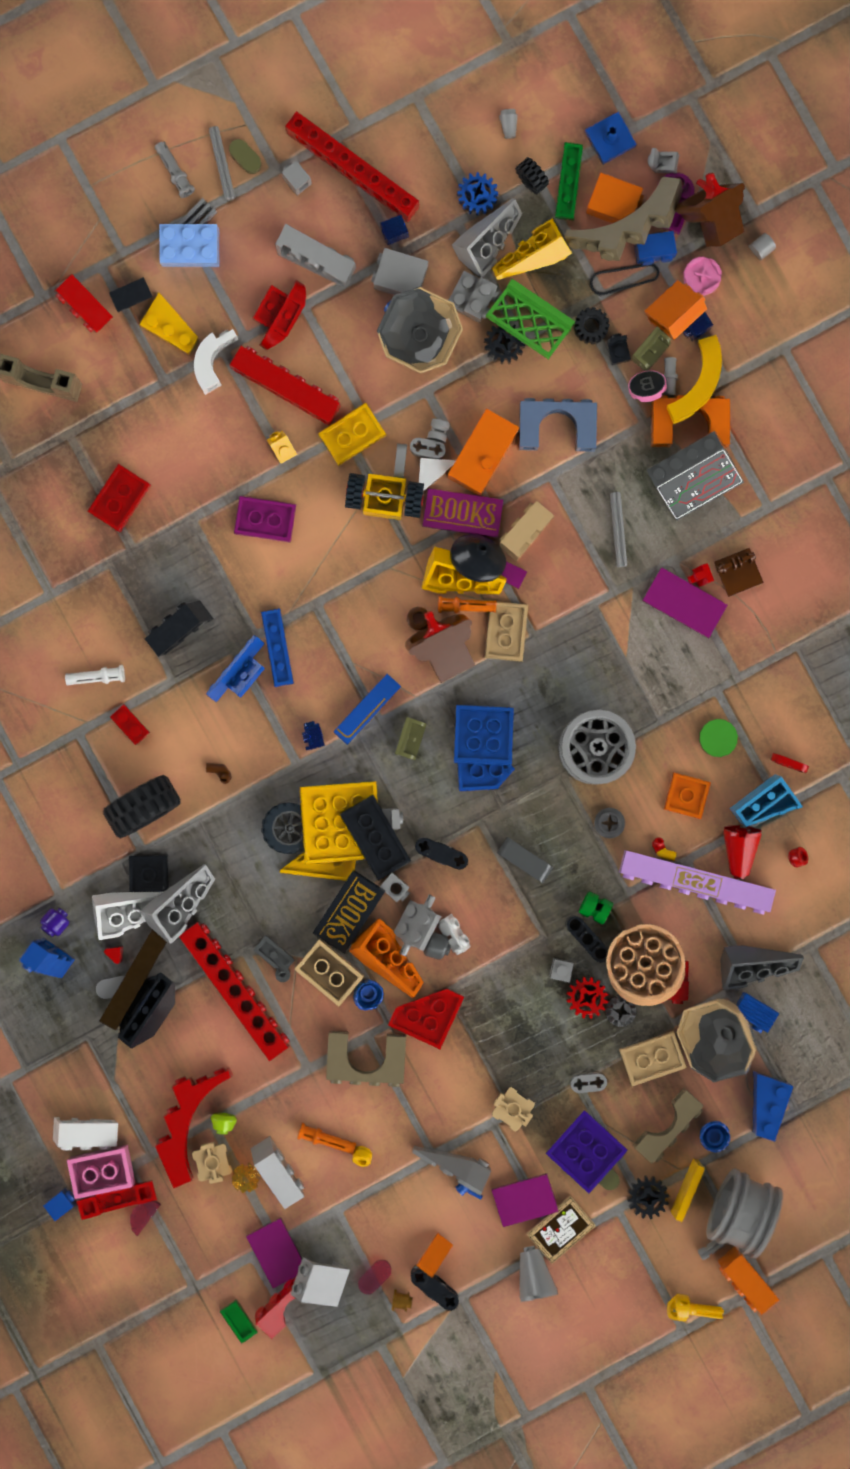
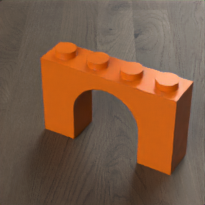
M662 395L659 399L651 402V447H671L673 444V422L667 411V405L676 402L685 395H678L675 398H668L667 395ZM714 396L697 412L706 419L708 434L713 431L717 432L724 447L727 448L730 445V399H725V396Z

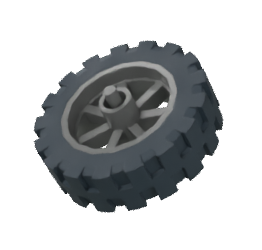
M280 803L273 806L262 820L261 832L263 833L264 841L267 842L271 849L279 853L294 854L302 851L304 845L301 805ZM290 814L288 823L285 822L282 815ZM293 816L297 817L300 821L298 823L291 824ZM278 818L282 822V826H275ZM301 825V833L295 831L294 827ZM274 829H282V833L277 837ZM285 833H287L288 843L280 840ZM290 833H294L299 837L292 841Z

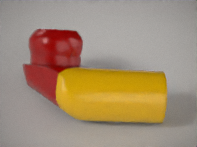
M661 837L655 838L652 842V847L656 856L675 861L676 852L667 850Z

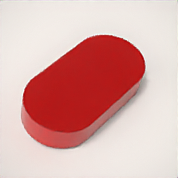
M772 754L771 761L802 773H807L809 766L779 754Z

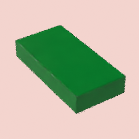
M237 1299L220 1310V1313L241 1344L258 1333V1330Z

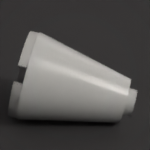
M535 1246L523 1248L524 1252L520 1253V1301L525 1302L557 1295L556 1285L540 1250L535 1249Z

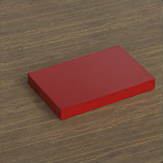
M118 464L87 512L116 531L121 532L151 484Z

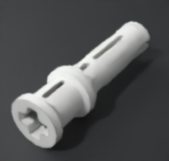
M119 665L116 668L103 667L97 671L66 673L65 681L67 686L93 682H103L105 684L111 681L125 682V671L123 665Z

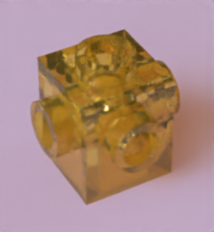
M250 1162L245 1166L242 1163L233 1170L235 1173L231 1177L233 1179L231 1182L237 1191L240 1190L242 1194L246 1191L250 1193L258 1187L257 1183L260 1180V1173ZM242 1177H247L249 1181L245 1183Z

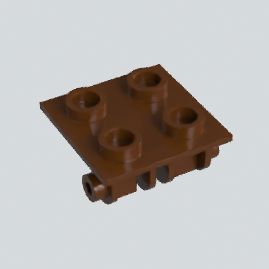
M750 548L714 562L728 597L764 583L754 560L756 556L754 552H751Z

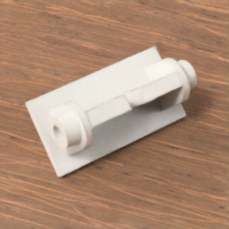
M452 913L438 922V928L445 936L451 935L452 937L448 940V944H451L453 953L455 952L456 955H459L471 947L468 937L463 934L459 921L453 917Z

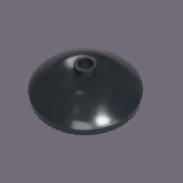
M478 534L463 535L456 539L451 547L450 559L453 566L461 575L470 580L490 582L499 578L506 567L505 554L496 542L486 536Z

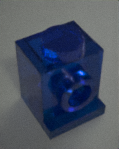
M704 312L683 331V334L686 338L694 341L711 330L714 324L706 312Z
M315 721L304 723L305 732H302L304 743L309 744V746L305 747L306 751L326 746L320 724H315Z

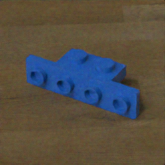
M255 635L249 639L245 647L234 657L231 664L223 670L217 681L210 686L206 695L217 702L229 688L241 698L265 669L253 659L263 647L264 642Z

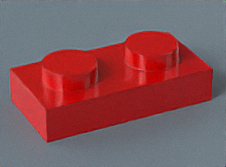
M125 704L110 716L135 745L140 743L150 733Z

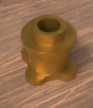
M394 1289L391 1311H394L395 1308L405 1310V1312H407V1308L411 1309L413 1297L409 1296L410 1292L407 1294L397 1293V1289Z

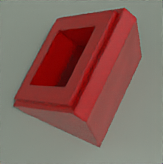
M123 946L104 950V953L115 964L118 965L122 962Z

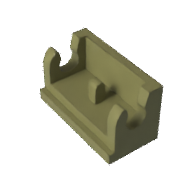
M657 326L632 355L631 360L644 371H648L671 345V338Z
M406 717L395 754L416 760L427 724Z

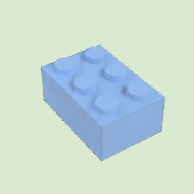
M159 224L160 264L162 267H219V227L217 224Z

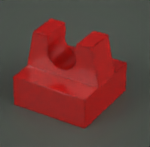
M708 563L692 569L693 575L687 577L690 584L697 582L698 588L714 581Z

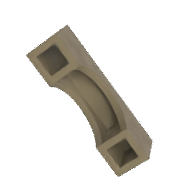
M685 1088L671 1101L675 1112L671 1126L660 1133L645 1131L633 1144L634 1148L652 1164L654 1161L658 1162L664 1156L663 1151L667 1147H672L677 1141L676 1137L680 1132L684 1133L690 1126L689 1122L693 1118L696 1119L703 1111L701 1108L704 1105Z

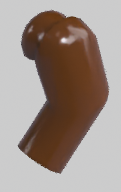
M207 763L206 773H216L223 784L230 782L232 776L224 764Z

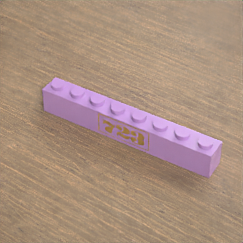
M624 850L619 873H622L623 878L634 880V877H638L645 884L652 885L653 882H657L664 889L671 890L672 887L679 888V893L690 895L691 891L698 893V898L708 900L710 896L716 898L717 903L727 905L729 901L735 903L734 907L745 910L746 906L753 908V912L763 915L765 911L771 912L776 890L626 850Z

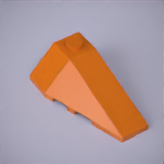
M379 918L358 936L349 952L362 964L414 998L424 982L413 963H410L406 956L399 953L402 947L398 944L394 931Z

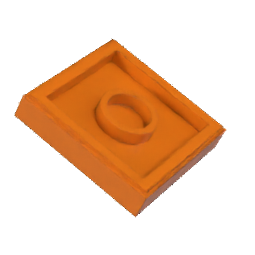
M673 772L664 810L702 819L711 782Z

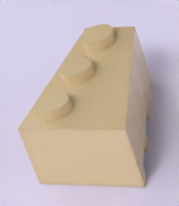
M538 501L534 504L530 503L523 511L525 515L521 519L518 517L511 525L513 527L509 533L505 532L499 539L501 549L516 562L554 517Z

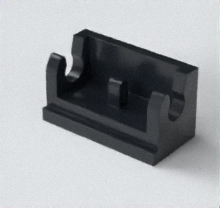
M144 277L109 292L118 313L153 297Z

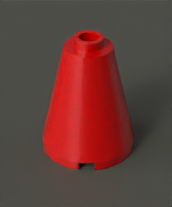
M740 825L725 826L723 834L730 874L735 879H745V877L750 875L761 840L762 830L752 826H747L746 828H740Z

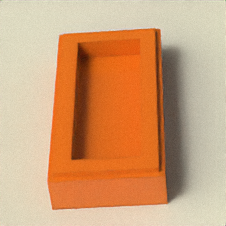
M437 1233L416 1266L430 1277H433L453 1244Z

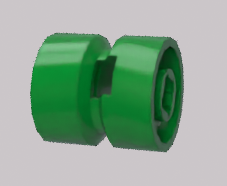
M588 891L578 913L586 917L592 916L594 921L603 925L611 912L613 902L605 898L599 899V895Z

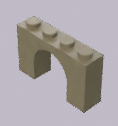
M0 354V378L5 383L78 402L83 384L75 374L59 369L55 370V374L45 373L24 365L18 358Z
M329 1031L326 1080H330V1083L341 1084L342 1081H350L349 1084L360 1085L361 1082H369V1085L372 1086L388 1083V1086L399 1087L400 1084H404L406 1035L387 1034L386 1057L382 1065L373 1071H361L355 1068L348 1058L349 1032Z

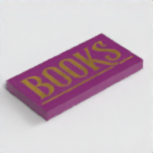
M428 489L423 527L498 538L503 500Z

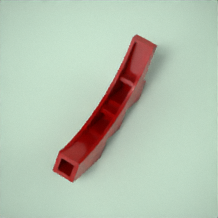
M222 1067L214 1071V1075L208 1078L204 1075L196 1079L197 1083H194L192 1077L186 1078V1076L175 1080L176 1084L172 1086L180 1107L178 1108L175 1105L167 1109V1113L163 1117L171 1137L167 1134L159 1138L155 1148L173 1189L192 1181L194 1178L190 1169L187 1152L189 1127L193 1115L204 1097L220 1083L233 1076L230 1068L225 1070Z

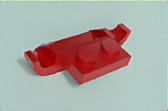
M295 280L288 295L271 285L252 317L253 320L268 328L265 337L259 344V346L266 350L287 338L306 305V287L298 280Z

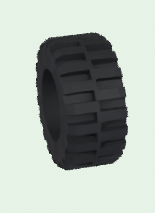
M161 775L139 785L114 800L103 809V815L116 837L124 838L172 811L181 804V799L169 778Z

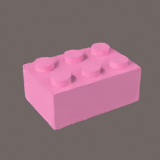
M128 1145L71 1156L67 1160L75 1199L130 1188L136 1183Z

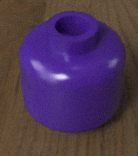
M58 908V910L49 909L40 920L41 929L51 937L54 935L60 936L69 925V920L66 918L68 914L61 908Z

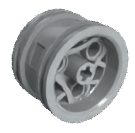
M604 710L588 711L577 716L564 728L559 740V757L565 770L576 780L593 785L609 783L624 775L632 765L636 752L635 737L630 726L619 715ZM593 720L602 722L601 730L591 729ZM587 722L586 728L581 726V724ZM607 723H609L613 727L608 729ZM578 732L585 735L583 743H578L575 740V735ZM611 733L618 735V742L616 744L609 741ZM599 744L598 748L601 750L595 752L593 745ZM570 745L574 747L572 751H570ZM576 752L579 753L583 763L578 765L573 762L571 757ZM615 753L622 757L618 765L610 763ZM595 761L599 762L602 767L598 773L594 772L591 767ZM585 766V772H583L579 768ZM608 767H610V768L613 769V770H612L611 772H609V773H608Z
M732 1169L724 1179L714 1200L707 1224V1238L709 1240L716 1239V1242L719 1244L729 1243L738 1247L740 1253L748 1254L751 1258H757L767 1246L777 1224L783 1200L782 1189L777 1186L773 1187L768 1182L760 1184L751 1180L747 1173H741L738 1169Z

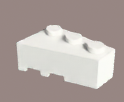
M54 1117L53 1141L61 1150H72V1147H80L81 1150H91L92 1147L110 1150L111 1147H117L118 1123L115 1120H78V1118L60 1120V1117Z

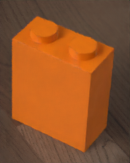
M600 173L586 214L615 223L633 213L637 206L641 207L644 195H641L643 188Z
M677 280L645 310V314L652 325L658 326L665 334L675 340L707 310L704 302L705 298L700 292H694L688 284H683Z

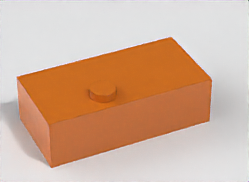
M486 408L449 471L448 479L481 496L518 434L520 427Z

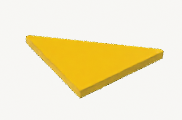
M303 852L283 867L280 873L346 881L352 871L355 870L356 860L305 864Z

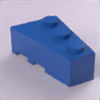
M46 938L32 941L19 961L23 963L22 967L29 972L34 971L62 978L75 959Z
M753 1071V1133L775 1142L794 1086L782 1080Z

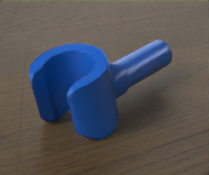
M460 1183L455 1187L462 1196L468 1192L480 1200L483 1195H478Z

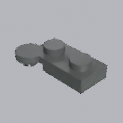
M265 935L254 948V951L272 967L277 969L275 977L279 982H286L291 976L288 968L295 959Z

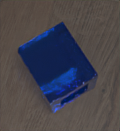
M402 215L380 222V228L387 246L409 237Z

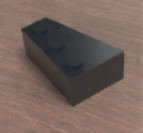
M200 600L187 604L183 602L176 608L177 612L173 615L169 614L162 619L163 623L159 627L156 625L148 631L149 635L145 640L158 657L169 653L182 643L188 635L198 631L200 625L213 619Z

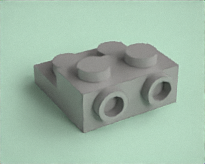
M464 271L449 301L454 303L457 312L480 323L482 318L486 319L491 301L495 302L499 295L497 291L498 286L482 277L479 279Z

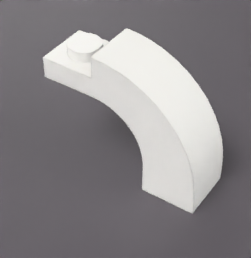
M233 329L223 331L217 339L212 332L201 342L196 351L194 372L205 395L221 386L219 379L214 373L213 362L221 350L238 341V337Z

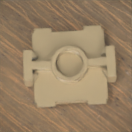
M512 1087L508 1088L505 1094L501 1092L493 1103L496 1107L492 1112V1116L508 1124L509 1128L514 1132L518 1131L522 1124L526 1127L533 1117L531 1110L534 1108L535 1103L530 1099L527 1100Z
M214 1141L202 1144L200 1150L193 1151L192 1156L193 1160H196L199 1181L209 1180V1183L213 1184L223 1181V1176L233 1173L226 1154V1144L215 1145Z

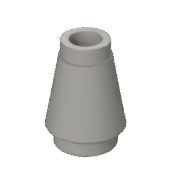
M501 110L499 118L505 139L516 138L518 118L516 110Z

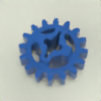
M477 172L476 177H473L470 173L469 179L463 178V184L458 185L460 191H457V196L460 197L458 203H464L462 209L469 208V214L473 211H476V215H479V211L486 214V208L492 210V203H497L495 197L498 196V191H494L497 189V184H492V177L487 180V174L480 177L479 172ZM485 185L488 187L490 194L486 191ZM481 188V194H479L475 199V194ZM466 196L470 197V202L466 199Z

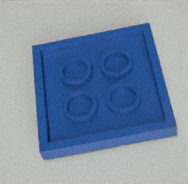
M456 705L454 763L512 765L514 708Z

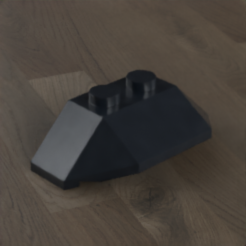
M158 973L156 976L145 980L120 1023L118 1038L129 1048L132 1049L154 1037L174 1007L175 983L163 973Z

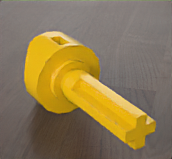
M677 1293L667 1303V1316L675 1321L685 1322L689 1315L722 1319L724 1314L722 1307L690 1303L689 1296Z

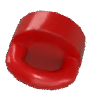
M797 847L788 853L789 862L793 867H801L808 863V854L804 848Z

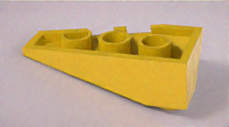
M553 218L531 232L533 236L526 242L522 240L515 252L506 254L492 267L497 280L555 264L572 254Z
M434 546L427 562L422 589L439 594H446V591H458V594H464V592L500 594L507 578L500 576L490 582L470 580L455 569L450 559V550Z

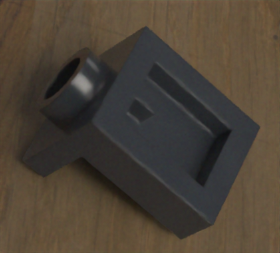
M621 333L614 334L608 339L607 348L612 365L631 360L627 345V335L622 336Z

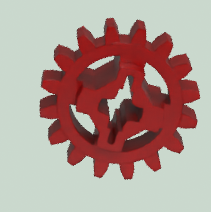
M583 976L582 982L576 979L575 986L570 984L572 992L568 991L566 994L571 996V998L566 1001L567 1003H572L569 1008L570 1010L576 1009L574 1013L576 1016L581 1013V1017L584 1019L586 1014H588L590 1019H592L593 1013L597 1016L600 1015L599 1009L605 1011L602 1005L603 1003H608L604 999V997L608 996V993L603 992L606 988L604 985L599 986L600 980H596L594 983L593 977L590 976L589 981H586V978ZM584 985H592L596 988L590 990L586 989ZM579 990V997L575 1000V993ZM585 993H587L588 995L592 994V996H590V1002L586 1000L583 1001V999L585 998ZM600 994V1001L598 1005H596V997ZM583 1005L589 1006L591 1010H583L579 1007H582Z

